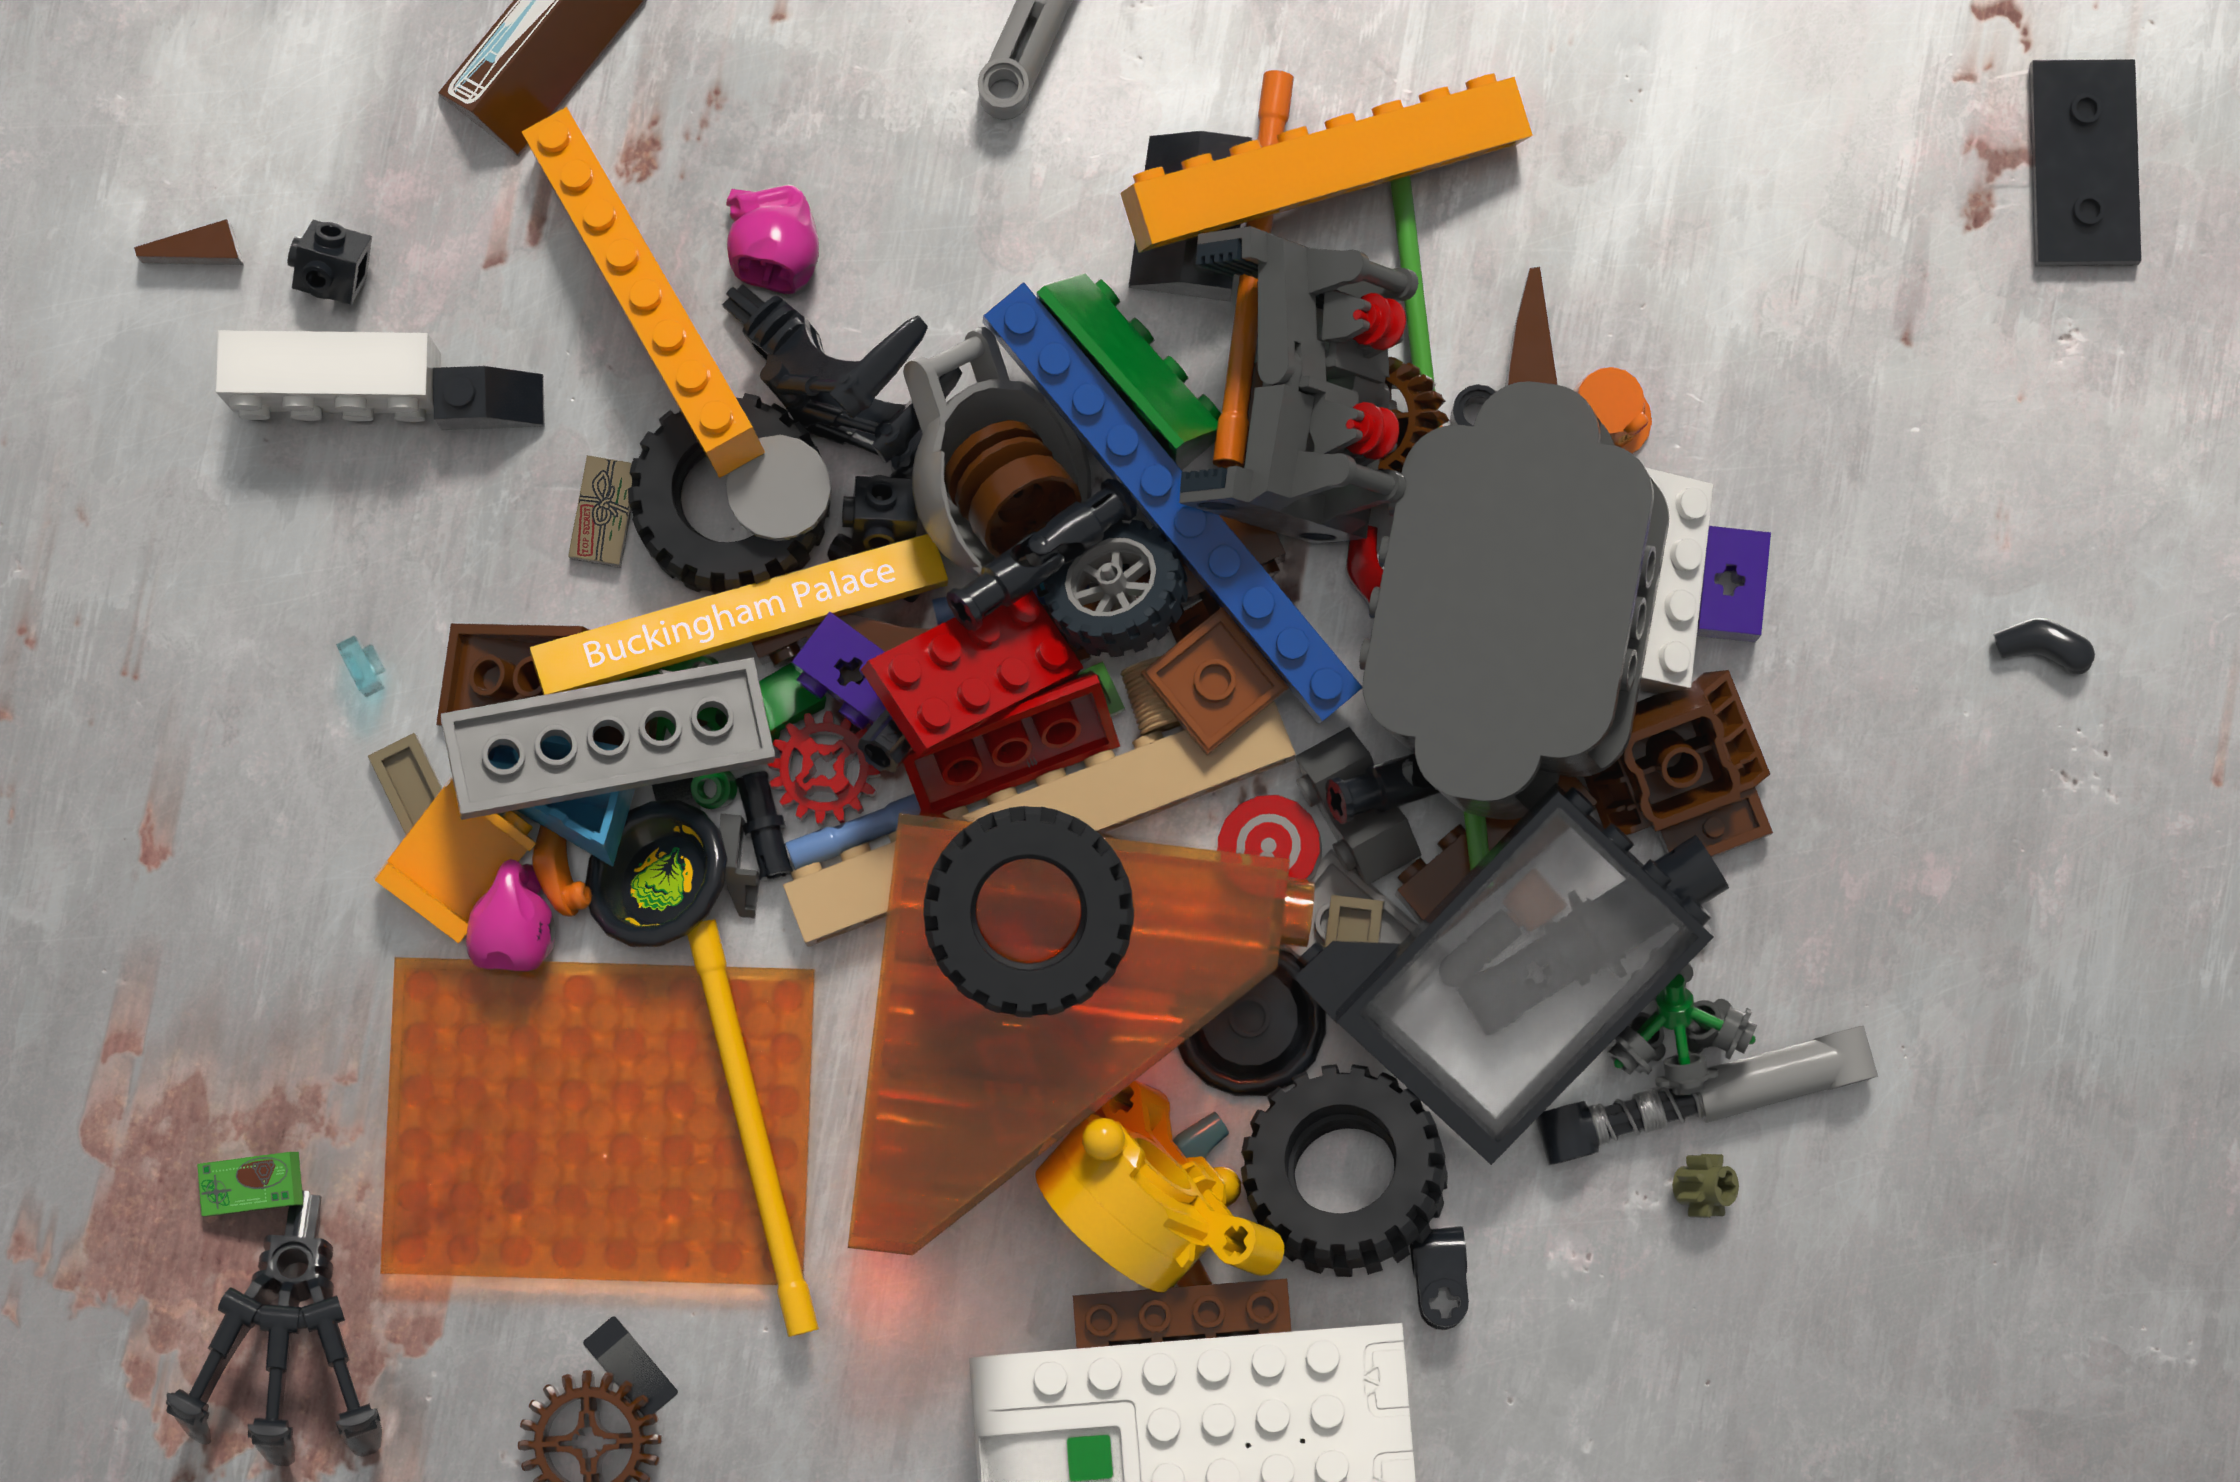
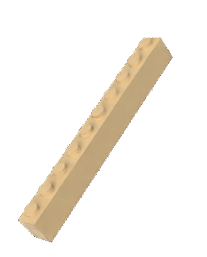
M1275 701L1208 755L1203 752L1183 726V731L1165 738L1162 731H1156L1134 740L1132 743L1135 749L1115 757L1113 749L1086 758L1084 760L1086 768L1066 775L1064 768H1060L1043 774L1035 779L1037 787L1018 794L1015 787L996 792L986 798L988 806L969 813L967 806H961L942 813L937 817L940 824L920 831L918 824L902 828L888 835L891 843L871 850L869 843L848 849L839 854L842 862L822 869L820 862H816L791 872L793 881L783 884L805 944L808 947L924 903L929 877L942 851L962 829L989 813L1009 807L1042 806L1080 818L1081 821L1087 823L1101 835L1293 761L1296 754ZM1030 859L1007 863L997 869L990 877L1030 862Z

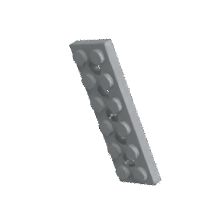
M754 657L441 713V723L461 820L774 763L775 760ZM705 708H718L726 715L727 724L718 731H708L699 725L697 715ZM654 717H665L674 724L676 731L667 740H654L645 730L646 723ZM611 726L621 732L624 740L614 750H603L595 744L593 740L594 733L601 727ZM550 736H561L570 743L571 752L563 759H550L541 751L540 746L542 742ZM507 745L516 750L519 760L512 768L498 769L488 759L490 751L496 746Z

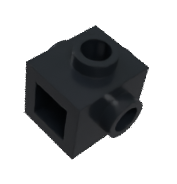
M313 219L302 237L295 236L290 246L287 265L294 267L292 289L310 293L316 298L331 299L351 305L367 279L372 236L346 229L337 223L321 222Z
M884 475L871 477L855 476L853 497L844 496L842 508V527L852 528L851 549L872 550L916 537L918 513L912 493V479L890 478Z

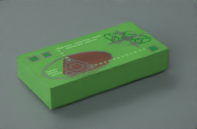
M284 1152L197 1164L202 1216H217L303 1205L299 1152Z

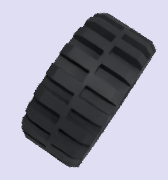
M745 393L743 398H736L758 438L775 435L789 436L801 439L819 453L817 446L813 443L805 427L800 421L795 422L789 417L788 411L776 403H773L771 406L762 403L760 396ZM670 409L659 418L661 426L654 434L649 431L640 442L642 452L639 458H633L629 472L632 477L631 488H628V503L632 509V520L636 531L649 554L656 560L660 568L672 579L677 578L682 581L685 587L699 593L702 590L713 592V594L753 583L758 584L771 578L788 574L796 567L801 570L811 559L809 553L814 545L819 546L825 534L824 523L826 517H829L831 501H829L827 512L814 529L804 535L801 534L798 537L790 538V540L772 541L756 537L755 535L735 542H718L706 538L698 533L687 521L681 504V490L685 477L695 464L706 457V454L681 411L674 414Z
M1042 806L1009 807L978 818V820L962 829L950 841L936 861L927 883L924 898L923 916L926 938L929 948H931L936 959V964L944 976L957 987L961 994L969 1000L972 999L983 1005L985 1009L998 1014L1002 1012L1022 1018H1032V1016L1046 1014L1051 1016L1065 1012V1009L1078 1003L1082 1004L1094 996L1093 994L1104 983L1107 984L1115 974L1121 959L1125 957L1130 943L1132 925H1134L1132 889L1121 860L1113 848L1087 823L1056 809ZM1036 859L1056 866L1072 881L1080 899V923L1072 941L1056 956L1037 963L1016 962L998 954L982 936L977 922L976 905L982 886L997 869L1016 860Z
M1337 1064L1321 1066L1322 1076L1309 1079L1307 1072L1304 1071L1292 1077L1295 1085L1293 1088L1285 1093L1278 1086L1267 1097L1270 1107L1266 1112L1257 1109L1250 1121L1253 1133L1251 1136L1244 1137L1241 1151L1244 1158V1166L1241 1167L1242 1184L1258 1224L1274 1230L1281 1236L1284 1242V1256L1293 1262L1299 1259L1303 1261L1307 1270L1319 1274L1324 1271V1268L1334 1269L1336 1277H1352L1353 1269L1365 1267L1369 1275L1383 1270L1380 1262L1393 1257L1396 1263H1399L1410 1255L1408 1246L1415 1240L1422 1244L1432 1232L1429 1223L1432 1218L1440 1217L1444 1206L1442 1193L1444 1189H1447L1448 1172L1445 1165L1446 1157L1436 1123L1430 1111L1424 1110L1421 1100L1408 1088L1402 1090L1399 1087L1397 1078L1385 1072L1379 1074L1378 1078L1371 1076L1368 1066L1352 1064L1350 1073H1340ZM1340 1129L1364 1130L1383 1139L1393 1155L1394 1175L1385 1192L1376 1201L1357 1211L1331 1213L1319 1210L1309 1205L1303 1199L1297 1189L1295 1169L1301 1155L1312 1142L1326 1133Z

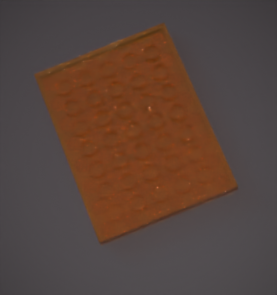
M395 957L380 1274L778 1285L701 978L696 972L695 966L543 961L537 969L514 971L480 968L475 966L471 959ZM726 967L741 1033L805 1280L816 971L815 969Z

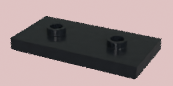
M2135 59L2032 60L2030 63L2035 266L2139 265L2141 262Z

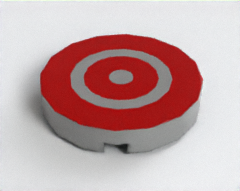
M1280 795L1256 796L1239 804L1224 820L1218 836V859L1226 877L1244 894L1261 900L1275 899L1285 895L1290 896L1301 891L1315 876L1322 859L1321 835L1312 815L1298 802Z

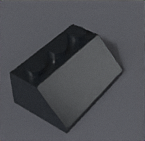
M1207 131L1149 136L1145 171L1156 167H1163L1165 175L1183 170L1182 161L1207 153H1211L1213 161L1230 157L1229 149L1231 147L1252 141V137ZM1241 224L1218 231L1241 228ZM1198 236L1140 253L1136 243H1134L1129 288L1231 302L1234 276L1229 277L1196 265Z

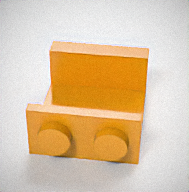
M450 778L374 876V880L459 944L467 934L470 912L480 897L486 894L493 885L497 871L502 863L509 859L519 862L527 850L530 852L536 844L528 836L533 827L513 811H507L503 816L496 813L461 820L453 778Z

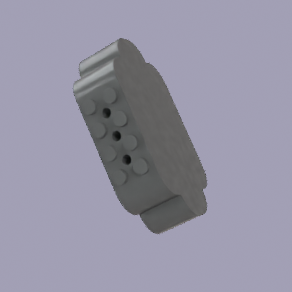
M1529 381L1507 385L1491 395L1479 410L1474 427L1448 425L1437 428L1420 438L1409 451L1402 469V475L1406 482L1405 492L1398 501L1388 504L1389 515L1393 516L1390 536L1383 537L1379 549V565L1384 567L1381 585L1380 587H1374L1370 597L1369 616L1374 619L1371 638H1365L1362 643L1359 657L1360 669L1364 670L1363 696L1368 710L1375 720L1402 745L1415 752L1417 764L1426 780L1460 810L1481 817L1503 820L1522 818L1555 783L1558 784L1560 775L1587 777L1598 774L1612 766L1624 753L1631 737L1669 528V509L1660 488L1637 457L1629 451L1615 446L1610 433L1601 423L1589 403L1570 388Z

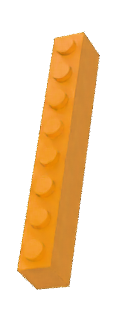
M1495 73L1487 74L1465 82L1467 90L1450 94L1448 86L1441 87L1419 95L1420 103L1403 108L1401 100H1395L1372 108V117L1356 121L1354 113H1349L1325 121L1326 130L1309 134L1307 127L1303 126L1278 134L1277 139L1279 143L1262 148L1259 140H1252L1231 147L1229 149L1230 157L1213 161L1211 153H1207L1182 161L1183 170L1165 175L1163 167H1156L1133 175L1135 183L1120 194L1138 252H1144L1197 237L1198 234L1218 231L1516 146L1532 137L1533 134L1515 77L1497 81Z
M565 107L523 130L522 134L535 159L718 477L721 478L764 454L765 451L753 426L568 108Z

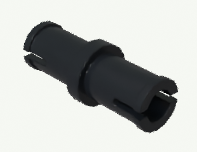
M766 771L743 775V778H737L735 782L739 789L747 823L743 825L744 834L752 840L760 872V880L771 881L786 877V875H790L793 872L781 831L786 825L784 817L777 815L768 780L769 774Z

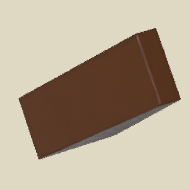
M227 219L134 247L136 256L142 263L244 265L233 227Z

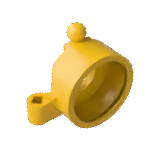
M1121 1077L1112 1081L1104 1091L1102 1098V1110L1106 1118L1088 1112L1035 1172L1036 1182L1040 1191L1069 1229L1105 1262L1129 1279L1150 1290L1165 1293L1169 1288H1173L1209 1247L1224 1263L1258 1276L1271 1274L1282 1262L1284 1242L1277 1232L1250 1220L1235 1217L1228 1210L1227 1207L1235 1203L1241 1194L1242 1183L1239 1176L1228 1167H1212L1202 1156L1186 1158L1172 1139L1169 1116L1170 1104L1167 1096L1160 1090L1135 1079Z

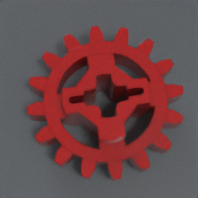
M832 711L825 712L823 723H815L810 713L804 714L806 727L799 730L795 725L788 723L786 728L791 737L789 741L785 742L775 739L773 742L774 747L782 754L781 758H775L774 763L767 764L770 769L780 771V776L771 780L770 786L772 790L786 789L787 792L779 802L783 808L797 803V819L804 820L811 811L815 813L818 826H824L827 814L834 813L840 824L844 823V810L851 807L859 814L864 811L859 801L862 794L868 797H875L877 792L868 784L869 778L882 777V771L877 770L866 762L865 756L857 747L859 740L868 730L865 728L855 734L852 733L853 723L846 718L840 725L834 724ZM834 735L842 738V740L839 739L834 745L817 744L812 737ZM797 750L803 758L802 772L792 782L790 765L792 757ZM858 755L860 770L858 779L853 787L847 779L848 764ZM821 757L826 762L834 758L838 759L833 764L836 773L833 778L828 779L823 774L816 779L812 778L817 772L814 762ZM818 791L831 792L838 799L831 802H816L807 797H811Z

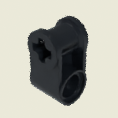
M1463 1226L1433 1228L1422 1244L1416 1240L1410 1244L1412 1271L1414 1278H1416L1419 1312L1423 1321L1436 1330L1454 1328L1461 1322L1468 1311L1467 1254ZM1439 1291H1446L1448 1300H1456L1458 1307L1453 1308L1449 1312L1447 1319L1441 1318L1440 1311L1438 1309H1431L1429 1305L1430 1302L1436 1300Z

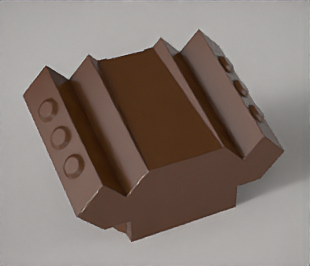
M1729 670L1704 672L1691 683V688L1659 693L1638 701L1631 737L1624 753L1606 770L1584 777L1590 794L1597 801L1595 807L1603 827L1606 829L1610 823H1613L1625 835L1649 827H1652L1656 832L1740 800V792L1757 786L1770 775V771Z

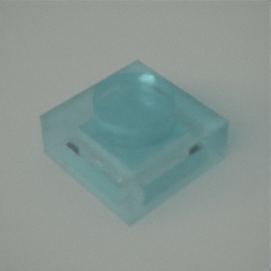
M354 635L336 644L358 690L365 697L385 688L379 674L385 672L386 668L372 643L364 647L362 642Z

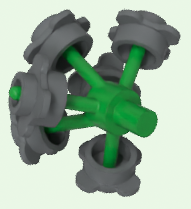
M1661 946L1655 947L1649 952V959L1661 948ZM1690 963L1653 999L1656 1002L1657 1009L1652 1015L1640 1012L1609 1044L1612 1048L1607 1052L1614 1061L1616 1068H1621L1628 1074L1635 1070L1640 1074L1645 1072L1649 1075L1652 1069L1648 1063L1651 1060H1661L1666 1053V1048L1662 1043L1664 1040L1663 1027L1674 1030L1678 1055L1663 1061L1665 1076L1657 1077L1655 1083L1657 1087L1671 1086L1673 1093L1676 1095H1692L1704 1090V1082L1706 1080L1718 1077V1069L1707 1068L1705 1056L1699 1054L1704 1048L1718 1047L1726 1051L1725 1058L1730 1060L1735 1050L1744 1054L1748 1045L1754 1044L1756 1041L1753 1034L1757 1025L1748 1021L1752 1013L1751 1009L1746 1008L1743 1013L1734 1009L1725 999H1717L1714 1003L1708 1000L1694 1003L1693 994L1685 988L1686 982H1689L1693 977V968ZM1635 970V971L1632 973L1631 977H1632L1638 970Z

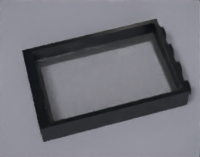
M1555 783L1336 1010V1022L1490 1165L1513 1144L1714 938L1712 930L1707 924L1712 918L1711 915L1690 895L1682 901L1668 888L1673 880L1653 860L1649 859L1643 865L1629 852L1634 843L1613 823H1610L1606 829L1590 815L1596 808L1573 786L1566 793Z

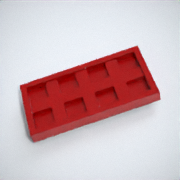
M1033 591L1009 607L1002 605L982 619L983 625L976 631L967 630L954 617L868 660L860 669L918 758L992 720L1009 708L1075 677L1084 668Z

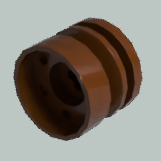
M1002 421L990 424L971 434L954 451L945 467L944 482L947 497L958 507L962 517L970 522L973 532L988 552L995 557H998L1031 533L1038 532L1044 528L1048 521L1072 503L1082 502L1077 484L1063 466L1053 458L1052 452L1043 444L1037 432L1025 422ZM1026 556L1021 558L1019 561L1027 559Z

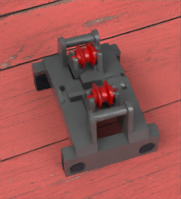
M1251 226L1198 234L1197 266L1229 277H1233L1234 274L1238 276L1245 274L1258 279V374L1263 381L1262 387L1255 388L1245 468L1230 466L1227 469L1221 467L1217 470L1181 472L1179 503L1313 544L1367 539L1371 508L1383 503L1398 501L1405 492L1406 487L1405 478L1400 472L1390 469L1378 470L1380 458L1394 452L1397 447L1399 422L1395 414L1388 409L1390 390L1387 384H1385V378L1389 377L1388 349L1403 341L1406 314L1399 302L1406 301L1415 295L1419 284L1416 273L1406 268L1391 269L1369 261L1368 256L1358 250L1340 251L1309 248ZM1316 307L1324 310L1322 340L1329 342L1328 357H1325V342L1317 340ZM1309 432L1315 445L1314 452L1305 451Z

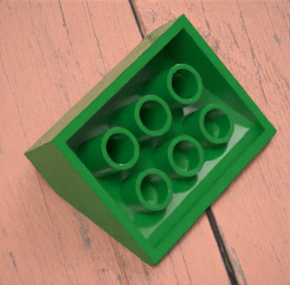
M1084 273L1044 285L1036 292L1039 301L1181 470L1215 442L1217 423L1221 415L1219 409L1205 394L1198 398L1195 397L1184 384L1189 379L1185 371L1169 355L1162 360L1150 346L1155 341L1151 333L1136 317L1128 321L1116 308L1120 303L1119 298L1102 279L1094 283Z

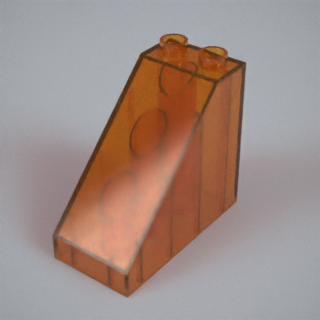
M903 809L899 813L848 1248L912 1256L1277 969L1280 944L1307 947L1312 923L1315 883L1309 882L1308 879L1288 877L1290 859L1278 853L1098 832L1109 843L1121 860L1132 889L1134 925H1132L1130 943L1125 957L1121 959L1115 974L1107 984L1104 983L1093 994L1094 996L1082 1004L1078 1003L1065 1009V1012L1051 1016L1048 1014L1032 1016V1018L1016 1017V1015L1002 1012L998 1014L985 1009L983 1005L972 999L969 1000L944 976L936 964L937 962L931 948H929L923 916L927 883L936 861L950 841L962 829L978 820V818ZM1022 859L1007 863L990 875L979 893L976 915L982 936L998 954L1016 962L1037 963L1056 956L1072 941L1080 923L1081 905L1074 884L1063 871L1048 862L1036 859Z

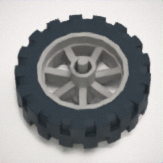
M1134 519L1131 520L1130 524L1123 523L1122 520L1103 533L1104 537L1101 542L1070 563L1062 565L1043 584L1047 591L1044 594L1046 605L1062 636L1065 635L1067 641L1076 649L1082 646L1087 654L1100 657L1101 652L1109 653L1110 657L1124 656V651L1134 649L1136 653L1148 648V642L1154 638L1159 641L1169 632L1167 627L1171 622L1177 623L1183 613L1180 607L1181 603L1187 602L1188 589L1184 583L1188 581L1187 575L1170 540H1166L1164 534L1158 528L1153 526L1149 529L1145 522ZM1123 564H1134L1123 573ZM1149 570L1151 571L1149 583L1135 582ZM1091 580L1099 584V586L1085 590ZM1101 600L1095 611L1083 607V605Z

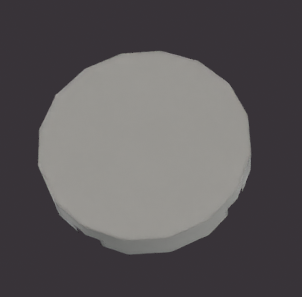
M784 435L759 438L765 453L728 473L725 484L728 505L740 525L756 537L772 541H784L798 537L801 534L804 535L814 529L827 512L832 493L828 468L819 453L801 439Z

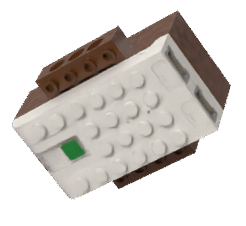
M1287 1278L1169 1288L1165 1293L1147 1289L1072 1295L1077 1349L969 1358L978 1482H1416L1402 1323L1292 1332Z

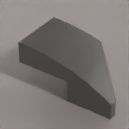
M720 813L719 830L722 833L728 858L725 874L728 891L739 916L756 919L760 883L759 872L756 870L740 869L745 820L741 815Z

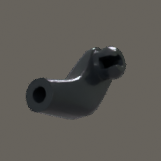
M2043 618L2028 620L1993 634L2002 659L2037 654L2064 666L2069 673L2083 674L2090 669L2095 658L2094 648L2088 639L2053 621Z

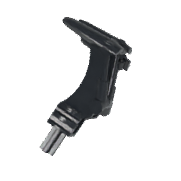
M743 284L738 289L730 288L726 293L729 298L722 304L723 308L745 325L742 330L743 334L757 354L766 360V365L760 372L761 380L782 402L795 422L800 421L808 432L841 445L848 443L876 454L885 463L891 460V470L893 473L890 475V478H910L912 476L915 453L923 435L912 400L907 404H894L875 399V397L897 374L923 340L928 326L922 318L917 315L905 321L874 347L861 361H845L826 355L820 335L805 316L801 315L780 296L775 295L764 302ZM959 367L938 377L945 399L957 385L962 375Z
M302 1190L303 1205L289 1206L285 1235H267L265 1237L263 1245L265 1251L260 1254L258 1262L260 1271L252 1275L251 1284L246 1292L243 1294L230 1287L221 1298L218 1311L225 1315L208 1347L211 1352L190 1393L181 1389L171 1394L167 1392L166 1405H168L166 1412L175 1417L178 1424L190 1438L204 1445L211 1443V1434L207 1423L209 1412H207L209 1405L207 1402L224 1369L247 1333L255 1325L260 1326V1331L269 1332L266 1370L269 1372L266 1417L255 1418L253 1424H248V1438L252 1439V1444L255 1445L267 1462L276 1466H290L295 1462V1444L292 1437L293 1427H289L288 1420H282L292 1335L299 1334L300 1329L308 1328L309 1333L317 1330L328 1365L334 1368L348 1410L340 1413V1420L336 1422L344 1443L356 1456L361 1457L376 1453L382 1443V1426L377 1408L371 1409L370 1403L360 1406L346 1364L349 1361V1357L338 1323L345 1321L337 1295L333 1296L334 1284L330 1281L334 1268L331 1263L333 1247L328 1241L316 1238L322 1197L320 1195H311L310 1191ZM293 1263L308 1265L306 1272L300 1277L287 1278L282 1275L284 1270ZM279 1296L278 1305H270ZM312 1297L313 1304L299 1307L301 1301Z

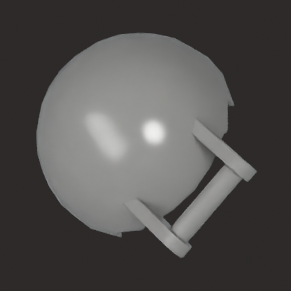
M978 327L968 332L965 336V341L929 359L917 357L905 364L903 370L904 378L923 433L915 453L912 470V493L916 511L930 538L942 554L958 567L976 576H980L981 568L996 558L988 552L973 532L970 522L962 517L958 507L947 497L944 482L945 467L954 451L971 434L982 428L1007 420L1025 422L1037 432L1043 444L1052 452L1053 458L1063 466L1077 484L1082 499L1081 503L1091 497V470L1085 444L1044 395L1024 382L1009 380L996 337L988 328ZM970 362L977 383L967 386L946 402L938 377ZM1027 559L1017 562L1024 567H1029Z

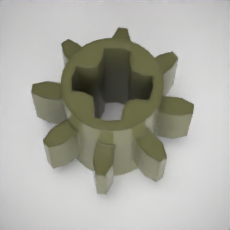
M1722 1154L1686 1156L1687 1166H1681L1675 1172L1672 1184L1673 1193L1678 1203L1689 1205V1217L1710 1218L1711 1216H1724V1206H1730L1736 1200L1739 1191L1738 1177L1731 1167L1723 1166Z

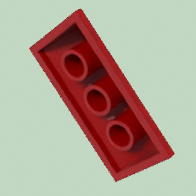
M1090 670L1009 708L992 720L919 758L913 750L903 761V765L924 820L927 821L949 810L985 799L1001 790L1032 781L1048 772L1084 761L1086 758L1100 752L1118 748L1120 743L1098 676Z

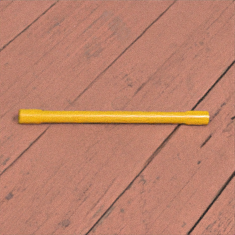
M716 919L701 921L687 934L696 972L701 978L778 1284L777 1295L788 1337L819 1330L809 1287L803 1278L726 973L727 962Z

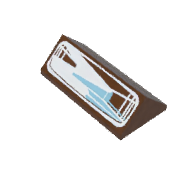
M513 0L438 94L519 157L528 146L522 131L551 116L558 110L646 0Z

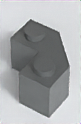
M1350 727L1295 756L1303 775L1296 780L1298 788L1310 807L1317 804L1337 840L1332 846L1340 863L1347 872L1355 868L1365 883L1369 885L1422 855L1410 824L1399 807L1384 812L1377 809L1354 815L1353 820L1345 824H1340L1330 812L1326 800L1325 785L1327 780L1334 777L1345 780L1365 774L1368 767L1375 765L1370 752Z

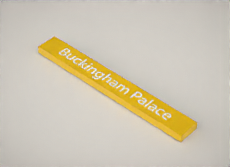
M925 534L774 577L758 584L753 583L530 647V654L543 695L603 685L819 623L824 620L829 612L840 617L948 586V577L938 547L930 536Z

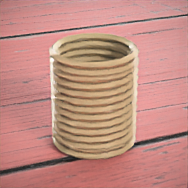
M1161 656L1131 665L1120 673L1123 676L1122 680L1127 690L1126 694L1129 695L1128 699H1130V704H1132L1131 709H1133L1134 718L1137 719L1136 723L1139 724L1138 730H1140V735L1142 736L1156 731L1164 732L1181 726L1180 722L1140 675L1144 669Z

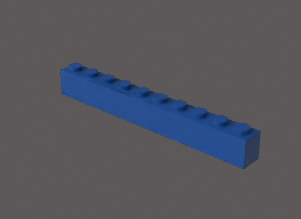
M1024 282L983 315L982 323L995 335L997 341L1110 476L1124 485L1134 500L1136 507L1151 525L1158 528L1164 534L1167 541H1171L1182 562L1218 605L1224 608L1317 723L1324 721L1363 688L1224 520L1217 514L1179 503L1181 472L1183 471Z

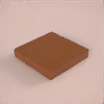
M1223 607L1140 674L1206 755L1210 754L1289 689Z

